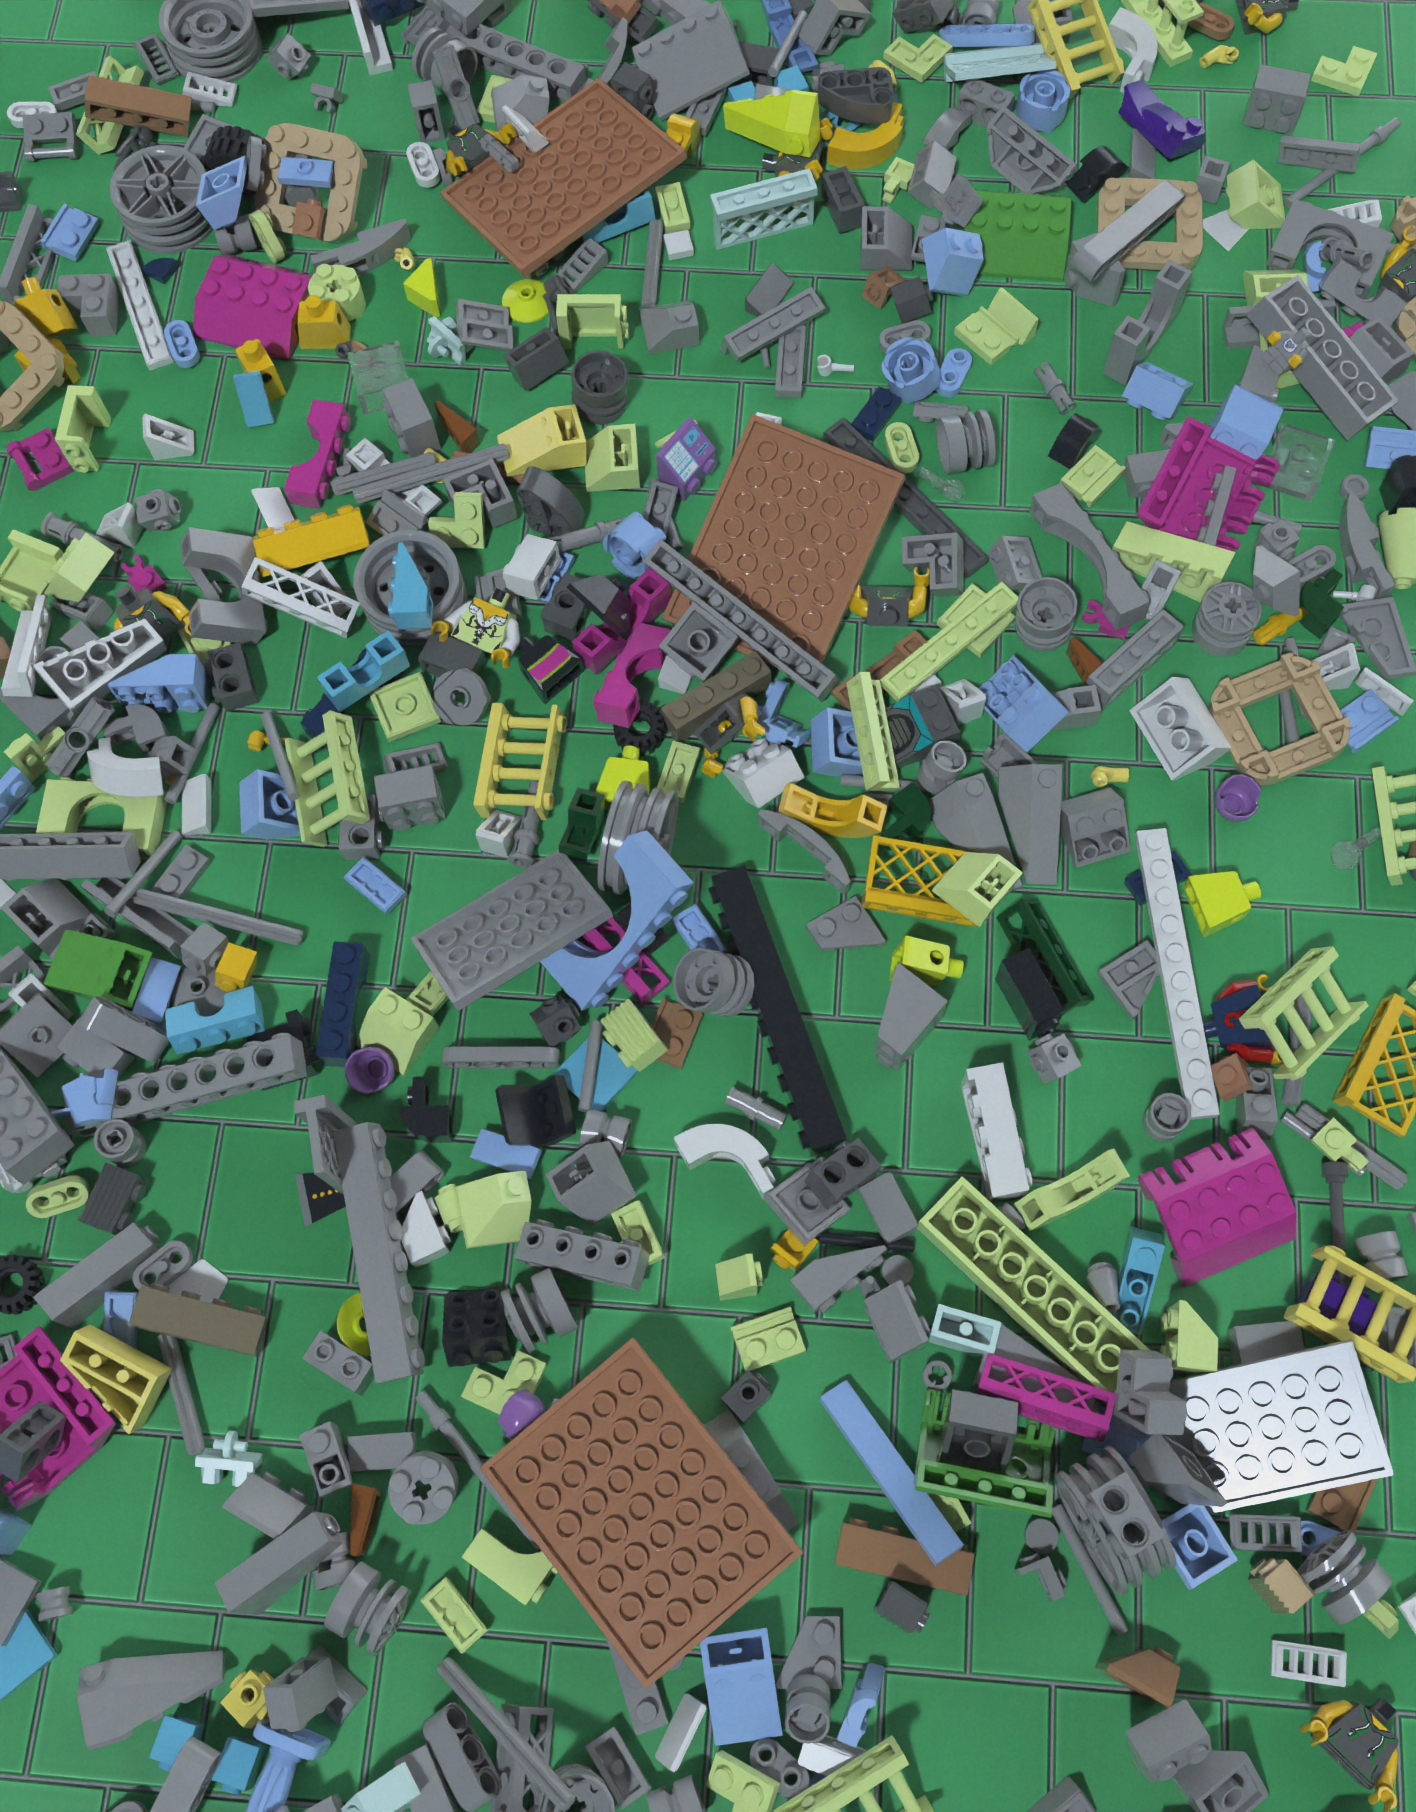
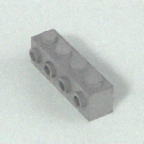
M537 1219L536 1224L524 1223L514 1256L522 1264L544 1270L550 1267L553 1272L640 1292L650 1256L641 1248L642 1244L628 1239H623L622 1244L613 1242L611 1236L596 1232L593 1237L583 1235V1230L571 1226H565L564 1230L554 1228L555 1224Z

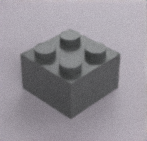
M952 1389L942 1428L939 1462L1005 1476L1017 1433L1018 1402Z

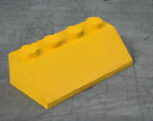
M352 504L344 505L337 508V513L327 515L326 512H320L311 515V520L300 523V520L296 519L284 523V528L274 530L273 527L260 529L257 531L258 535L253 537L256 556L284 570H290L370 546L369 535L360 507L353 508ZM260 567L262 577L271 575L270 571Z

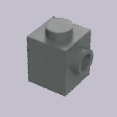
M920 276L890 287L902 324L931 313L929 301L933 300L932 293L929 291V285L923 286Z
M748 1370L721 1397V1401L744 1425L771 1398V1393L768 1391L771 1385L759 1372L754 1376Z

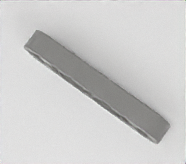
M446 1047L442 1053V1065L447 1068L551 1069L559 1067L560 1050L552 1047Z

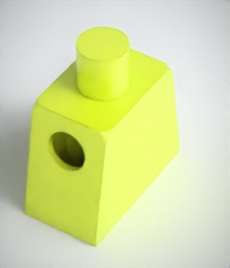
M625 746L622 758L609 757L607 759L595 791L605 795V810H610L615 793L620 783L624 780L632 782L633 788L637 784L646 785L649 796V764L646 761L639 760V748Z
M1235 871L1190 876L1183 886L1203 937H1207L1244 919L1251 910L1249 901L1261 898V890L1258 883L1254 881L1242 885L1238 873Z
M905 936L892 952L889 981H892L895 968L900 963L928 986H938L946 976L961 978L964 963L961 960L949 958L950 947L948 945Z

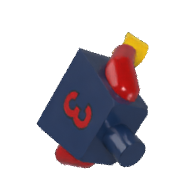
M1262 974L1255 981L1244 980L1230 983L1217 996L1216 1001L1211 1003L1214 1019L1202 1021L1205 1039L1218 1036L1222 1048L1228 1050L1231 1055L1237 1053L1241 1058L1249 1061L1270 1063L1274 1067H1280L1284 1062L1279 1059L1276 1049H1271L1274 1046L1265 1031L1259 1028L1244 1029L1239 1020L1271 988H1265L1261 985L1268 979L1267 975Z

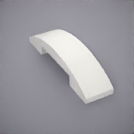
M366 438L346 454L347 459L359 472L390 463L385 459L384 453ZM423 484L394 493L426 517L442 503L441 499Z

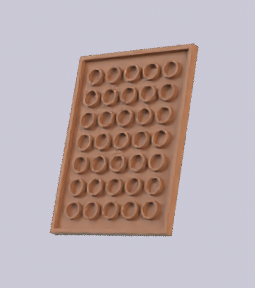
M597 78L533 124L548 140L549 143L534 153L518 136L511 140L509 144L503 146L518 159L520 166L514 173L508 172L504 166L499 164L492 156H489L439 193L445 203L525 278L686 160L687 154L679 144L600 78Z
M752 414L688 557V561L823 664L904 483L905 474ZM674 589L662 619L676 625L693 602ZM739 638L732 648L747 656L755 651ZM758 653V655L766 664L775 667L773 664H771L768 660H766Z
M635 1337L626 1342L480 1467L645 1690L804 1553Z

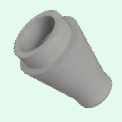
M1100 1262L1090 1266L1087 1270L1086 1280L1096 1299L1108 1312L1117 1311L1120 1308L1117 1270L1107 1262Z

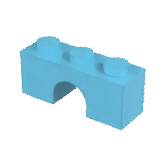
M798 65L779 71L777 76L774 77V87L809 92V86ZM752 81L728 88L729 102L748 98L753 100L755 87Z
M648 189L643 190L580 237L582 242L584 243L588 238H591L599 243L649 223L652 219L656 220L652 197Z
M389 630L365 645L366 655L358 664L352 667H345L340 661L317 676L324 693L339 713L410 666L404 649Z
M253 986L224 993L223 1008L212 1016H202L195 1002L165 1009L167 1038L177 1055L265 1031L262 1003Z
M175 1713L165 1715L149 1758L159 1761L158 1768L170 1772L186 1741L191 1736L201 1741L205 1724ZM239 1735L228 1737L221 1752L222 1758L211 1780L222 1783L220 1789L231 1794L240 1795L241 1790L252 1789L268 1745Z

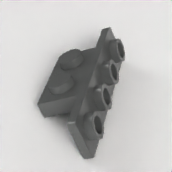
M587 0L590 3L588 8L597 17H600L601 14L605 16V23L612 29L620 21L618 17L597 0ZM641 6L627 25V41L630 44L633 41L638 44L645 41L658 26L659 20Z

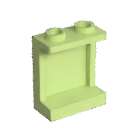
M557 294L556 320L560 343L564 350H572V337H617L618 349L624 348V339L629 338V324L627 322V306H622L621 294Z
M68 385L55 437L56 443L72 469L82 473L99 471V464L89 449L94 426L110 427L111 416L93 386Z
M13 529L8 536V540L13 545V548L0 566V602L8 603L19 612L22 610L33 611L37 594L46 595L44 592L49 584L45 582V579L59 558H62L64 554L59 547Z

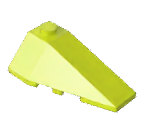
M790 90L786 91L783 95L773 96V94L765 95L762 99L752 100L748 98L727 102L723 105L725 129L785 154L811 157L821 140L818 93Z

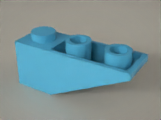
M403 542L398 543L397 554L393 555V567L396 572L395 577L391 578L393 601L388 603L389 616L394 618L398 629L431 628L433 602L429 590Z
M1130 1227L1118 1278L1120 1308L1112 1312V1315L1131 1333L1142 1335L1165 1243L1162 1234L1135 1227Z

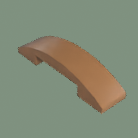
M914 630L896 643L892 652L864 672H870L871 680H880L927 641ZM853 675L831 691V694L850 712L851 707L846 682L852 679ZM881 686L882 694L884 695L887 691Z

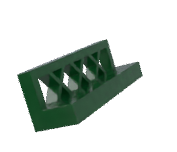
M1021 899L996 917L1016 953L1025 950L1026 938L1034 940L1037 945L1035 953L1039 966L1040 964L1048 965L1051 970L1049 981L1053 991L1055 989L1062 991L1068 1001L1067 1004L1062 1006L1064 1009L1063 1015L1075 1007L1086 1006L1094 1001L1093 996L1038 899ZM1017 912L1023 920L1021 931L1013 930L1008 921Z

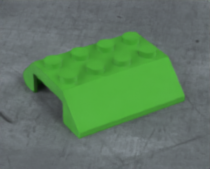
M975 189L983 202L978 212L972 216L965 226L964 231L980 234L984 260L977 275L1063 282L1069 243L1072 198L1066 195L1056 196L1049 194V196H1045L1039 193L1030 194L1000 190L993 192L987 189Z
M927 1388L919 1430L913 1482L915 1490L1051 1518L1053 1485H1049L1050 1454L1056 1427L1039 1422L1038 1434L1035 1436L1037 1421L1026 1418L1025 1435L1016 1433L1005 1476L939 1462L941 1434L951 1393L945 1392L941 1417H939L937 1414L941 1391Z

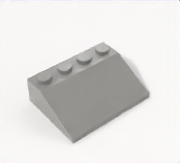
M721 0L708 5L632 47L638 68L650 74L652 102L661 121L750 74L732 21Z

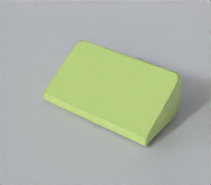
M1001 287L987 311L1019 337V345H1024L1035 336L1039 318Z

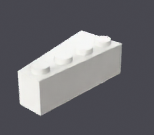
M142 619L111 632L109 636L99 640L94 639L85 643V646L70 652L65 651L58 654L56 658L46 662L41 661L33 666L69 711L77 717L92 696L102 698L111 691L108 687L109 682L147 665L167 649L159 634L146 619Z
M1003 1062L966 1069L960 1086L988 1200L994 1203L1024 1197L1030 1190L1029 1186H1032V1177L1029 1168H1025L1024 1145L1022 1139L1018 1137L1017 1118L1012 1108Z

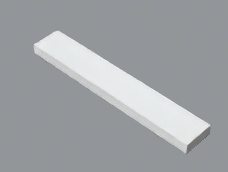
M128 240L107 247L106 250L149 371L174 363L131 241Z

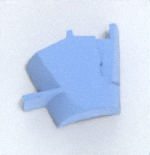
M1316 240L1304 246L1305 252L1302 256L1303 272L1307 274L1308 286L1312 292L1323 290L1318 284L1326 272V268L1321 267L1322 260L1319 258L1323 244H1321V241Z
M106 1068L103 1078H95L80 1073L79 1078L62 1086V1093L68 1108L52 1111L51 1115L58 1118L71 1116L75 1128L111 1120L118 1070Z
M868 1663L863 1679H857L836 1740L856 1748L859 1739L866 1732L868 1720L866 1711L876 1706L885 1672L884 1666Z

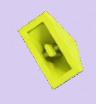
M428 258L407 278L403 285L408 301L432 316L441 317L436 275L432 259Z

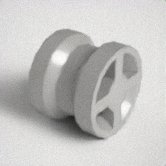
M70 1586L36 1593V1601L41 1606V1611L38 1614L39 1622L73 1614V1607L68 1603V1597L71 1594Z

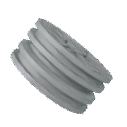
M165 0L159 11V27L171 60L177 71L184 78H186L188 72L232 83L246 76L258 63L262 53V39L255 17H253L249 0Z
M172 145L151 146L128 156L114 171L110 181L111 200L129 238L140 248L156 254L180 253L197 246L213 231L212 226L196 207L201 176L206 172L201 161L193 153Z
M400 530L379 538L364 551L355 568L354 590L370 626L379 636L389 630L402 647H423L431 635V628L398 629L394 618H390L388 612V603L393 601L391 578L395 577L396 571L393 567V555L398 552V543L403 542L429 590L433 602L432 624L435 621H443L467 602V588L453 551L443 540L433 534L420 530ZM426 567H433L434 570L431 573H427ZM383 585L389 588L386 592L380 591Z
M624 780L620 783L609 810L601 843L598 863L599 890L608 892L612 887L614 894L622 895L629 887L622 868L613 857L629 834L647 830L662 848L671 855L679 804L676 791L670 790L664 795L662 788L655 787L648 796L647 787L644 784H637L633 788L630 781Z
M1107 1446L1101 1450V1457L1097 1454L1087 1457V1469L1079 1463H1075L1069 1466V1475L1064 1471H1060L1054 1475V1479L1066 1512L1089 1556L1108 1585L1117 1595L1121 1596L1128 1592V1583L1134 1588L1143 1584L1142 1571L1151 1578H1155L1161 1574V1566L1166 1570L1174 1568L1176 1566V1558L1163 1523L1141 1483L1123 1457L1113 1447ZM1125 1471L1166 1536L1124 1560L1121 1554L1116 1556L1105 1539V1536L1109 1534L1102 1521L1099 1523L1094 1521L1086 1507V1504L1090 1502L1086 1496L1087 1494ZM1112 1491L1105 1493L1103 1498L1105 1506L1111 1511H1118L1121 1507L1119 1495ZM1131 1523L1125 1525L1123 1529L1124 1538L1131 1544H1137L1141 1538L1139 1528Z

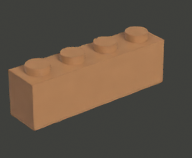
M88 75L85 94V117L133 127L135 125H142L149 130L188 138L192 97Z
M850 1518L849 1524L842 1523L834 1565L968 1596L975 1554L967 1552V1545H963L962 1549L935 1567L916 1538L902 1537V1530L882 1526V1532L869 1529L870 1522Z

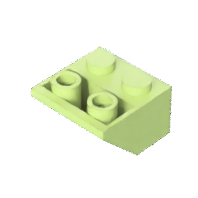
M1297 269L1244 271L1243 281L1247 306L1257 305L1264 296L1297 275L1308 286L1307 274Z
M635 424L609 425L586 441L585 475L587 492L640 488Z
M86 532L80 541L74 538L62 558H59L45 579V582L49 585L44 593L50 597L80 602L114 552Z
M965 852L932 891L980 928L1009 894L1023 872L999 854Z
M1179 1300L1166 1309V1313H1162L1161 1332L1165 1333V1345H1161L1160 1353L1172 1359L1173 1375L1187 1377L1200 1373L1217 1372L1218 1337L1187 1301Z

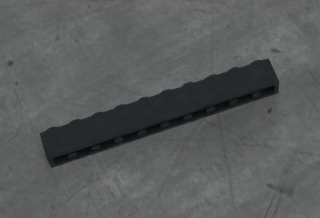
M744 865L711 876L712 887L708 888L710 898L713 904H719L722 912L718 914V919L722 930L728 929L731 939L727 940L731 955L742 957L749 963L754 973L755 986L749 1005L752 1011L757 1009L760 1020L756 1022L762 1038L767 1037L771 1046L766 1049L771 1064H777L781 1075L777 1076L780 1090L782 1093L787 1092L791 1103L787 1104V1108L792 1121L798 1120L801 1129L800 1132H797L800 1145L803 1150H809L811 1157L833 1150L839 1144L846 1141L847 1137L746 867Z

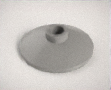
M188 968L182 970L171 994L173 1005L176 1007L195 1002L201 1015L204 1017L218 1013L224 1006V993L227 992L215 986L216 969H213L208 976L199 971L193 972ZM202 984V989L200 991H193L196 985Z

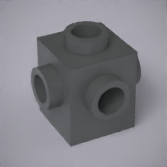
M560 995L545 1000L539 1008L529 1013L541 1036L550 1047L571 1039L577 1031L581 1030L576 1020L580 1017L577 1008L572 1001L566 1003Z

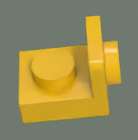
M788 1229L781 1239L771 1247V1253L774 1255L772 1260L783 1270L787 1271L790 1268L796 1272L818 1245L819 1241L815 1238L806 1246H803L791 1230Z

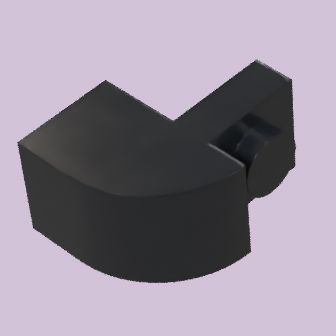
M1100 146L1090 151L1080 160L1083 165L1066 185L1082 202L1086 203L1103 183L1105 184L1108 178H1120L1129 167L1107 146Z
M1075 413L1060 431L1048 457L1068 469H1072L1082 459L1088 446L1098 440L1102 430L1098 429L1099 426L1092 420Z
M425 1076L413 1077L412 1086H409L407 1090L408 1104L412 1105V1107H400V1115L404 1124L421 1141L428 1143H453V1112L449 1105L429 1106V1082Z

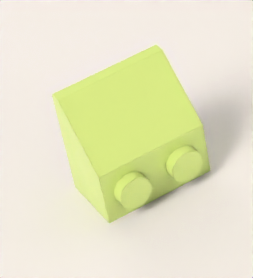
M1255 160L1226 175L1228 186L1226 194L1230 203L1228 213L1233 222H1238L1244 229H1275L1282 227L1285 213L1281 184Z
M384 987L366 1013L356 1046L361 1049L366 1047L382 1049L390 1055L394 1062V1070L406 1076L438 1031L439 1026L434 1017Z

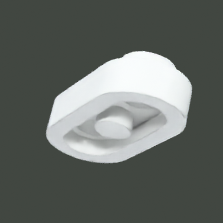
M16 102L10 105L7 110V116L11 124L16 128H23L22 115L58 113L55 106L50 102Z
M424 142L411 144L407 148L406 155L417 184L425 188L435 186L440 181V172L430 146Z

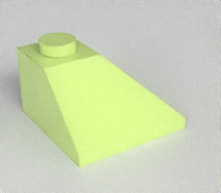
M526 1171L499 1173L459 1185L455 1188L466 1249L519 1242L524 1223L529 1222L532 1202Z

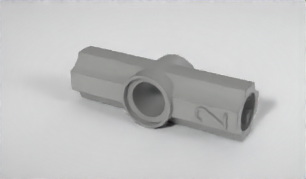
M449 45L436 49V51L432 52L442 80L443 91L448 97L457 125L463 130L472 124H478L480 121L470 95V85L465 80L454 46ZM459 81L461 89L457 94H453L451 90L452 85Z
M92 696L47 761L46 765L51 772L57 776L67 778L70 776L115 711L110 703L102 698ZM75 732L82 733L86 738V743L79 742L75 737Z

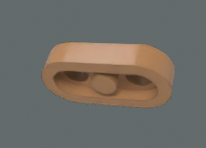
M1198 3L1204 11L1203 16L1191 20L1187 24L1213 39L1225 40L1229 38L1234 28L1233 18L1205 3Z

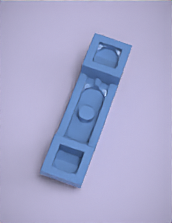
M760 0L771 35L777 48L780 49L794 22L791 15L792 7L788 0ZM797 36L784 62L788 68L798 65L801 73L818 68V62L810 45L806 46L803 40Z

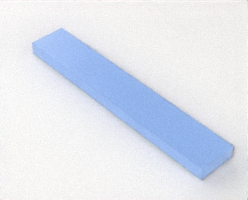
M845 1380L820 1396L819 1401L935 1567L962 1549L964 1544L927 1492L915 1490L913 1483L914 1474L848 1381Z

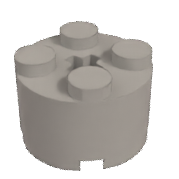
M424 1450L411 1454L397 1467L390 1478L388 1495L392 1508L408 1524L423 1525L435 1522L449 1510L456 1498L459 1485L457 1470L448 1458L433 1451ZM420 1480L424 1485L430 1484L431 1488L427 1494L424 1490H418L417 1486L420 1484Z

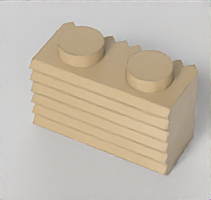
M1271 1558L1268 1561L1262 1559L1249 1571L1252 1576L1248 1579V1585H1253L1252 1590L1257 1591V1596H1262L1263 1602H1267L1266 1607H1271V1613L1294 1614L1315 1594L1287 1559L1275 1560Z

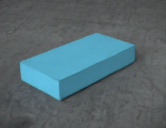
M260 370L233 375L247 427L274 423Z

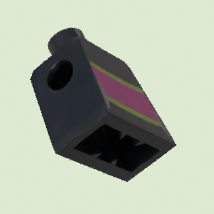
M549 635L542 637L537 643L528 636L520 639V644L517 647L522 653L518 659L520 670L544 704H547L584 672L582 658Z

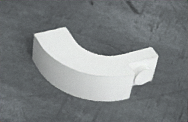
M1120 7L1111 20L1108 29L1115 47L1127 53L1132 60L1123 75L1120 92L1124 93L1126 84L1142 79L1149 81L1157 55L1158 43L1153 29L1142 17Z
M110 737L98 738L99 749L87 751L91 781L100 790L128 797L163 795L159 757L138 759L119 757L112 753Z
M705 1124L691 1128L674 1137L675 1146L689 1170L711 1159L727 1158L739 1163L746 1170L762 1199L774 1189L772 1184L776 1183L773 1174L767 1166L764 1168L761 1166L769 1161V1154L762 1144L749 1133L730 1125Z

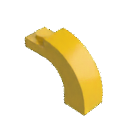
M893 102L891 120L881 124L872 131L857 133L837 127L828 144L827 164L840 168L846 166L847 169L856 170L877 166L891 158L897 152L902 142V131L905 117L902 116L903 105Z
M789 783L784 787L778 812L800 821L816 833L843 838H861L881 832L887 805L864 794L851 800L828 799Z

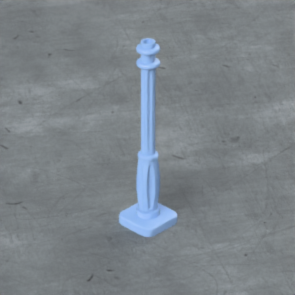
M269 1717L259 1720L254 1729L253 1736L271 1745L269 1750L271 1755L254 1787L246 1812H272L285 1805L297 1764L301 1763L302 1759L312 1761L326 1755L331 1740L306 1728L296 1732H287L286 1729H271Z

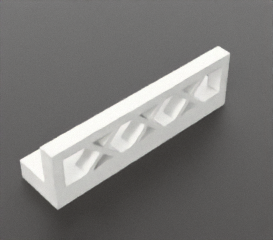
M349 0L369 76L392 71V63L381 25L374 26L362 9L360 0Z
M254 557L241 586L242 594L346 639L360 606V603L356 600L257 557ZM258 566L270 571L273 580L263 584L253 580ZM287 580L296 582L299 592L287 595L282 592L279 583ZM275 585L277 590L271 588L270 586ZM314 591L319 592L323 595L326 603L315 607L308 603L305 595ZM328 597H330V598H332V599H335V600L329 602ZM339 603L351 606L352 608L347 620L336 616L331 606Z
M37 594L33 611H21L1 686L3 696L33 697L38 672L33 665L36 663L39 653L45 649L52 621L46 595Z

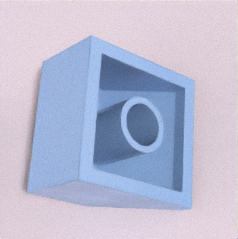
M245 155L201 176L196 207L214 230L223 226L229 227L237 219L248 163Z
M945 227L923 238L922 245L929 291L957 296L968 295L984 260L980 234Z
M1144 362L1136 366L1122 396L1128 399L1127 403L1138 409L1144 406L1152 410V416L1166 420V418L1171 419L1175 417L1194 384L1149 362Z
M1234 384L1209 424V427L1213 428L1209 437L1257 460L1271 440L1283 412V407Z
M827 707L811 719L813 773L841 777V774H862L852 712Z
M257 769L239 782L241 835L265 840L301 836L295 800L291 801L288 799L280 774Z
M1189 1504L1162 1520L1176 1558L1175 1569L1188 1590L1195 1588L1238 1561L1205 1506Z

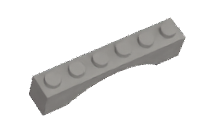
M1062 483L1032 496L1030 513L1041 529L1074 545L1091 561L1096 569L1103 590L1102 612L1114 629L1118 631L1145 619L1150 604L1148 594L1140 589L1134 581L1131 571L1126 570L1119 561L1116 551L1111 550L1107 545L1101 531L1096 530L1090 522L1086 511H1082L1076 503L1074 495L1067 491Z

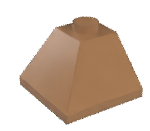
M1156 1646L1153 1651L1150 1649H1140L1099 1661L1095 1667L1154 1704L1170 1708L1173 1703L1181 1669L1172 1663L1174 1656Z

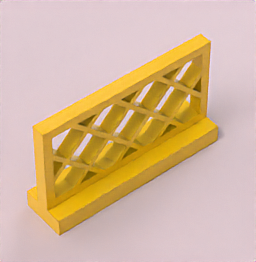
M873 835L861 908L977 927L976 924L946 901L935 898L929 891V888L940 881L949 871L947 870L942 874L932 860L939 855L947 856L954 865L957 862L956 858L960 859L967 851ZM878 844L890 846L896 856L884 864L877 855ZM910 850L918 851L925 860L914 869L903 856ZM899 859L908 870V873L896 880L887 867ZM876 862L879 865V868L874 871ZM928 864L937 878L925 885L916 872ZM880 871H883L892 883L885 889L872 887L873 876ZM909 876H912L921 888L915 894L906 893L900 886V883ZM895 887L897 891H891V889ZM924 892L926 896H920V894Z
M1394 993L1380 1000L1332 1101L1341 1107L1349 1106L1401 1138L1405 1136L1416 1113V1071L1411 1057L1416 1056V1052L1409 1053L1404 1036L1416 1034V1011L1404 1004L1406 999ZM1401 1014L1411 1019L1414 1030L1402 1033L1398 1021ZM1397 1039L1402 1056L1390 1058L1386 1047L1389 1040ZM1404 1059L1409 1076L1397 1079L1392 1062ZM1384 1064L1390 1081L1378 1084L1374 1070L1376 1066ZM1411 1080L1415 1093L1411 1099L1404 1100L1399 1083ZM1391 1085L1397 1102L1385 1105L1379 1088ZM1372 1090L1377 1104L1376 1108L1370 1109L1359 1102L1364 1091ZM1399 1106L1402 1115L1399 1126L1390 1121L1387 1108Z

